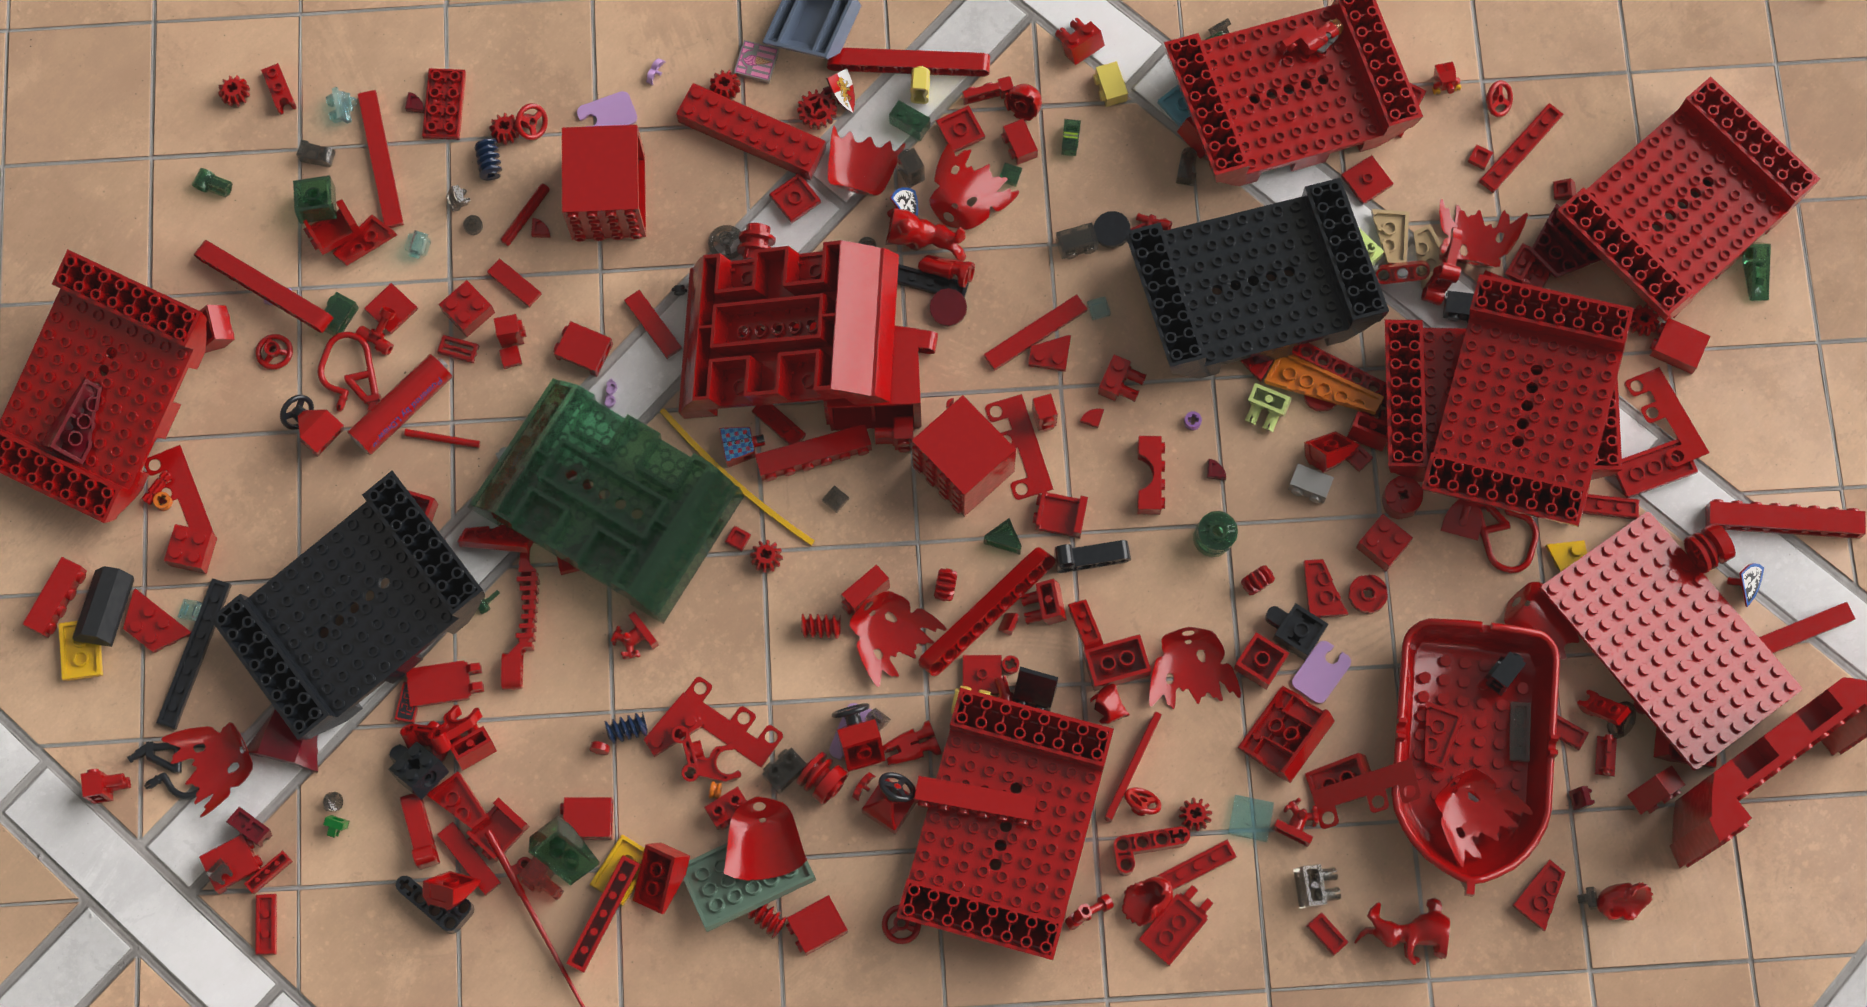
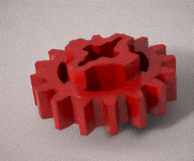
M815 89V94L808 91V97L802 96L803 101H798L799 108H797L799 119L803 120V125L809 123L810 129L817 126V130H819L821 125L827 128V122L833 123L832 118L837 117V106L835 105L836 100H831V94L826 96L824 90L820 94Z

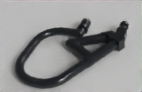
M146 742L145 745L136 749L132 755L127 756L130 763H132L134 760L141 759L146 755L148 761L173 773H182V762L171 764L169 761L155 755V751L174 750L175 754L181 749L169 743ZM198 744L193 748H205V745ZM161 773L158 776L155 775L154 778L148 780L144 785L146 789H152L163 781L169 792L180 799L195 798L199 788L192 792L177 790L166 773Z

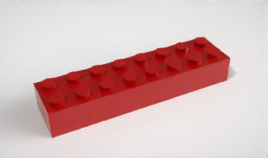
M692 83L676 113L678 123L794 174L799 173L808 180H811L826 151L825 140L695 83Z

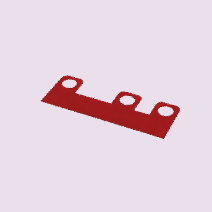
M1660 367L1628 379L1625 382L1633 396L1651 391L1656 401L1641 408L1644 418L1648 423H1653L1666 417L1679 439L1681 445L1666 451V455L1673 466H1680L1710 453ZM1633 381H1640L1643 384V389L1641 391H1634L1631 388V383ZM1654 407L1658 410L1659 414L1656 418H1650L1647 416L1646 410ZM1674 451H1681L1684 459L1676 462L1672 459L1671 454Z
M1022 394L987 404L985 410L989 421L996 422L1006 418L1009 419L1012 429L1001 432L1003 436H1010L1012 439L1011 444L1019 449L1027 474V478L1011 483L1015 499L1020 500L1040 494L1043 489H1046V492L1054 490ZM993 406H999L1002 409V414L999 417H993L990 414V409ZM1020 483H1024L1028 487V491L1024 495H1019L1015 490L1016 486Z
M181 445L148 457L144 465L150 476L161 473L163 470H167L172 475L171 481L165 483L166 486L164 488H169L172 491V500H179L188 526L210 531L214 534ZM153 459H158L161 462V467L156 471H152L149 468V462ZM161 498L159 502L166 504L167 500Z
M696 677L684 694L703 722L704 726L702 728L726 744L733 743L734 749L762 768L782 740L783 733L774 726L768 725L758 739L755 738L747 730L755 721L756 715L742 706L739 707L731 720L727 719L703 702L712 690V685L702 677ZM698 682H703L706 685L707 690L704 694H697L694 691V686ZM741 712H747L750 715V721L747 724L739 723L738 715ZM768 731H775L778 737L775 742L769 743L765 740V734Z
M1412 758L1313 790L1312 795L1315 806H1317L1320 827L1327 829L1338 825L1339 818L1335 805L1363 796H1367L1372 813L1388 809L1389 801L1386 789L1397 785L1401 800L1404 803L1419 799L1421 793ZM1408 785H1412L1416 789V794L1412 798H1407L1404 795V788ZM1377 795L1384 798V805L1381 808H1375L1372 804L1373 798ZM1325 812H1332L1334 814V821L1331 824L1323 822L1322 817Z

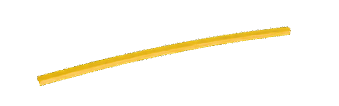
M665 408L660 410L662 416L683 439L732 486L771 518L812 546L815 540L793 526L741 485L695 442Z

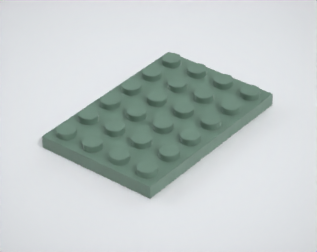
M727 843L690 860L683 879L707 932L816 881L808 861L795 871L775 878L742 880L724 874Z

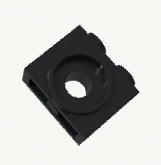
M1509 652L1505 658L1501 656L1485 678L1488 680L1486 685L1502 696L1525 666L1524 659L1519 654H1513L1512 652Z

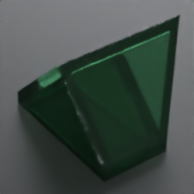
M1010 518L984 536L985 545L1021 554L1022 545Z

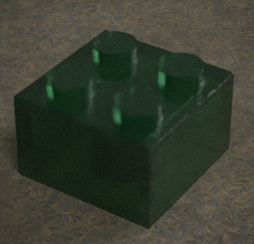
M330 175L293 181L294 210L300 224H303L304 220H307L309 223L337 219L336 192Z

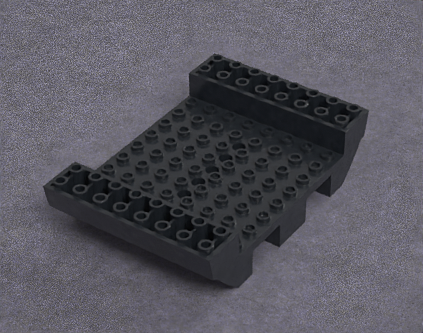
M1341 178L1305 186L1302 196L1166 231H1163L1161 222L1124 231L1172 374L1204 378L1219 374L1223 364L1253 357L1255 364L1290 356L1294 346L1321 339L1325 340L1327 346L1345 342L1373 324L1380 322L1389 312ZM1291 270L1294 275L1288 277L1284 274V271ZM1272 274L1276 277V280L1269 281L1266 275ZM1255 279L1258 284L1252 286L1248 283V280ZM1236 283L1240 286V289L1233 290L1230 284ZM1219 288L1222 293L1216 295L1212 292V289Z
M393 470L362 494L366 500L362 506L249 597L239 594L210 618L298 740L311 739L351 719L363 709L359 702L385 681L394 684L423 660L420 653L446 632L454 635L468 624L485 598L483 589ZM388 578L389 586L383 589L381 582L383 579ZM368 591L374 592V598L371 601L366 600ZM354 603L359 605V610L356 613L351 612V606ZM339 615H342L344 622L337 626L335 620ZM326 627L329 633L327 637L322 638L320 632Z

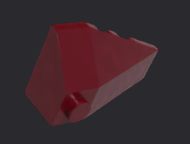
M84 378L50 427L41 446L58 455L83 464L92 448L93 441L91 439L96 425L94 422L96 411L99 408L102 387Z

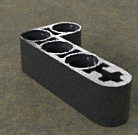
M1127 540L1072 548L1070 544H1064L1054 549L1058 573L1122 564L1131 561Z
M401 876L396 881V889L449 934L457 933L474 913V905L468 899H465L448 911L440 907V913L432 916L431 911L436 907L435 905L428 906L425 900L422 903H417V897L423 894V888L409 876ZM407 883L414 891L411 893L404 888L403 884ZM465 903L468 904V910L465 913H460V906ZM455 919L454 927L447 928V921Z

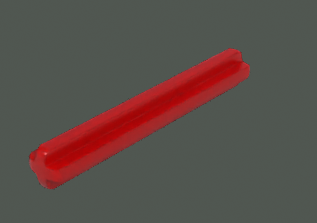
M540 184L501 237L503 244L509 246L550 191L547 185Z

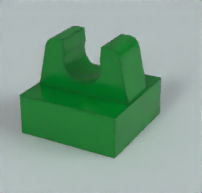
M334 815L325 817L323 825L329 827L327 836L338 837L340 831L348 828L350 821Z

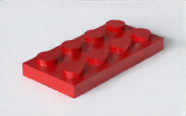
M1679 439L1622 459V470L1615 475L1626 498L1697 474L1698 469L1693 460L1677 467L1673 466L1669 461L1666 451L1681 445ZM1674 451L1671 454L1672 459L1676 462L1684 459L1681 451Z

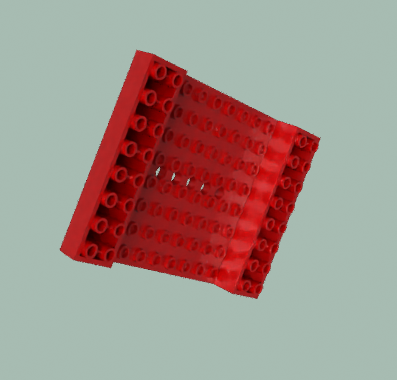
M1333 0L1332 4L1327 7L1206 40H1201L1199 33L1164 42L1167 57L1216 183L1221 182L1233 186H1243L1257 182L1262 172L1289 165L1291 171H1296L1327 161L1330 153L1357 146L1359 152L1377 148L1407 129L1414 127L1423 118L1376 0ZM1331 21L1339 30L1337 40L1324 53L1315 52L1306 56L1297 47L1293 52L1290 53L1288 51L1282 55L1278 50L1283 40L1310 22L1314 27H1318ZM1318 78L1326 79L1327 84H1320ZM1301 83H1308L1310 88H1302ZM1289 87L1293 93L1287 94L1283 88ZM1273 92L1276 98L1270 99L1266 93ZM1256 97L1259 102L1254 104L1250 102L1249 98Z
M1710 76L1685 98L1677 111L1587 189L1583 187L1557 210L1556 217L1666 321L1679 314L1714 278H1719L1764 233L1770 232L1811 191L1820 178ZM1703 180L1710 181L1712 186H1705ZM1690 191H1696L1699 197H1692ZM1683 202L1686 205V209H1681L1677 203ZM1665 214H1671L1674 220H1668ZM1656 224L1660 226L1661 231H1655L1652 228V225Z
M843 240L823 242V251L799 254L790 246L755 249L754 259L731 261L721 253L703 255L694 267L690 268L679 414L684 419L718 416V409L841 398L847 399L854 405L890 402L899 255L886 248ZM816 322L815 329L810 330V325ZM799 323L798 330L793 332V326ZM779 325H782L781 331L776 334V328ZM765 327L764 333L758 335L759 329ZM747 328V334L741 337L742 331Z
M67 249L52 282V285L60 288L0 419V473L100 522L107 523L115 520L140 494L147 481L149 473L142 470L156 438L166 439L181 404L175 402L174 399L188 368L197 370L205 354L207 318L197 309ZM112 348H115L117 354L114 358L111 359L109 357V351ZM103 366H107L109 369L106 376L101 374ZM86 378L95 384L99 383L102 391L99 408L95 416L94 423L96 425L92 433V448L84 463L79 464L41 446L56 418L83 379Z
M1479 274L1470 307L1467 329L1434 451L1430 455L1421 489L1579 527L1618 378L1634 308ZM1534 367H1538L1542 370V373L1540 375H1533L1531 370ZM1529 385H1534L1538 390L1535 393H1529L1526 388ZM1524 403H1530L1533 408L1530 411H1525L1521 406ZM1519 421H1526L1528 427L1520 429L1517 423ZM1517 438L1521 439L1523 445L1515 447L1512 441Z
M1384 319L1388 466L1391 473L1410 477L1417 482H1423L1431 452L1433 453L1467 328H1423V320ZM1534 367L1532 370H1541V369L1538 368V367ZM1618 378L1591 480L1613 476L1622 470ZM1519 421V422L1517 423V426H1518L1520 429H1521V421ZM1517 438L1512 441V444L1515 447H1521L1523 442Z
M1841 678L1677 799L1673 813L1672 844L1670 849L1679 868L1684 865L1687 868L1746 829L1749 826L1747 822L1752 817L1739 801L1821 741L1833 756L1838 752L1840 755L1866 739L1867 681L1855 678Z
M960 688L936 779L1011 792L1010 787L1013 784H1019L1022 788L1019 794L1037 797L1033 823H1028V826L1016 824V821L1008 820L1011 824V830L1003 832L1000 829V824L1003 822L997 821V817L989 816L988 819L977 817L975 813L962 815L958 814L957 810L941 811L936 806L930 805L896 917L1053 960L1114 728ZM997 841L1005 842L1006 849L1004 851L996 850L995 843ZM998 860L1001 863L1000 869L992 870L989 866L990 862Z

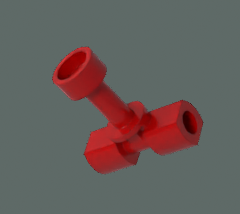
M382 306L379 312L382 317L376 329L370 330L365 326H360L356 334L362 336L367 342L374 344V349L384 355H389L393 350L394 344L384 339L385 334L383 330L388 320H393L396 311L390 307Z
M1104 894L1098 897V902L1090 907L1088 904L1079 906L1074 913L1065 919L1069 930H1075L1085 920H1091V915L1100 910L1106 912L1112 909L1114 904L1108 894Z

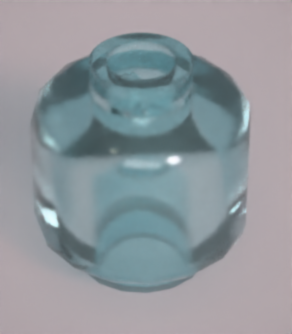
M414 230V233L408 234L404 249L409 252L408 256L419 259L420 256H427L431 239L428 238V234Z

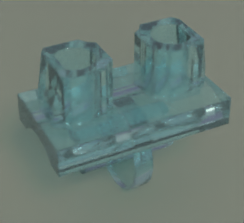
M338 87L332 88V94L326 96L328 106H335L336 110L329 113L330 120L335 123L343 121L348 124L352 122L350 112L353 111V106L357 104V99L350 97V93L339 91Z

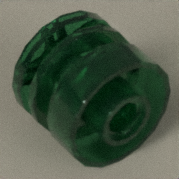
M1210 512L1201 519L1194 529V545L1203 555L1219 557L1225 554L1236 541L1238 535L1237 524L1225 512Z

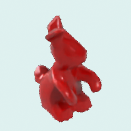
M897 208L892 210L885 245H906L911 250L918 251L927 245L933 244L938 248L951 251L955 258L960 261L966 259L965 251L958 245L966 238V233L961 227L955 233L945 225H934L926 219H920L909 210Z
M1431 898L1426 903L1428 913L1419 915L1409 924L1398 925L1392 921L1380 918L1381 903L1378 902L1370 908L1367 915L1374 927H1365L1359 933L1354 943L1356 944L1365 935L1371 934L1388 948H1394L1397 944L1404 943L1405 957L1412 965H1416V963L1421 961L1419 957L1413 955L1416 945L1432 946L1434 949L1433 955L1441 960L1443 958L1446 959L1450 934V918L1442 914L1441 901Z

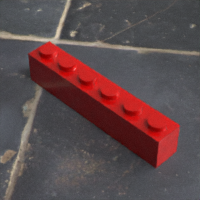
M866 424L758 453L755 454L762 481H773L778 476H791L796 471H809L818 465L827 466L835 460L845 461L853 455H866L872 450V444Z
M918 776L914 803H918L920 807L929 808L931 805L936 806L938 810L947 812L949 809H953L962 815L975 813L977 817L988 819L989 816L997 817V821L1008 822V820L1016 821V824L1028 826V823H1033L1037 797L924 776Z
M622 855L566 964L583 973L586 971L641 864Z

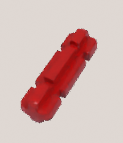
M163 470L159 475L160 478H157L148 489L149 492L143 495L142 500L148 505H151L154 496L164 489L165 483L171 480L172 475L167 471Z

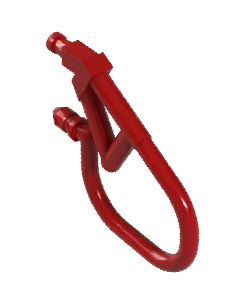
M340 332L331 337L324 348L317 370L319 381L327 390L341 394L336 404V410L339 412L344 410L345 403L348 401L349 391L330 384L325 378L324 368L331 349L338 340L350 338L358 341L364 350L367 371L344 375V379L362 402L369 404L367 409L369 412L381 400L369 344L359 334ZM368 378L371 395L367 396L355 382L356 380Z
M1478 503L1482 518L1480 535L1489 562L1496 569L1506 573H1518L1525 570L1533 560L1538 543L1539 530L1535 521L1528 515L1505 510L1506 515L1527 522L1532 530V539L1525 561L1518 566H1506L1498 562L1494 557L1488 533L1510 529V522L1495 507ZM1485 508L1499 524L1486 526L1482 509Z

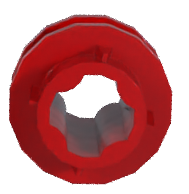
M749 223L746 230L739 233V240L742 243L737 246V252L742 255V260L754 259L755 249L771 248L770 246L775 244L776 238L770 234V226L762 223Z

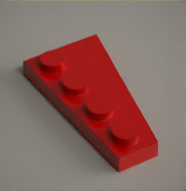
M536 521L534 525L517 523V526L507 527L506 524L491 529L489 526L465 528L457 542L459 547L528 553L543 525L541 521Z

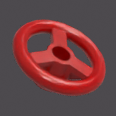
M1503 80L1494 82L1486 95L1487 107L1493 116H1505L1510 111L1513 103L1512 88ZM1503 87L1507 91V99L1503 95ZM1499 104L1505 106L1501 112L1495 110Z
M535 103L524 105L517 113L515 120L516 129L524 139L536 140L545 133L548 125V117L545 110ZM529 109L537 110L534 115L525 113ZM542 116V126L537 132V120ZM522 127L529 129L531 135L525 133Z
M267 335L257 344L255 351L256 359L264 368L270 370L280 369L290 362L293 355V346L290 340L283 335ZM273 340L284 342L287 349H281L279 344ZM263 346L264 351L267 354L264 360L261 356V350ZM279 355L286 356L280 363L269 364L273 358Z
M1138 787L1129 788L1125 792V800L1131 806L1133 813L1144 816L1160 812L1162 808L1161 801L1152 792ZM1151 803H1155V808H1148Z
M895 905L889 908L883 916V933L893 943H910L919 935L922 924L916 923L913 926L909 924L908 920L895 917L893 921L894 926L888 929L889 917L894 912H898L899 905ZM901 920L905 922L903 927L898 926V922ZM908 930L913 932L906 938L893 936L897 931Z

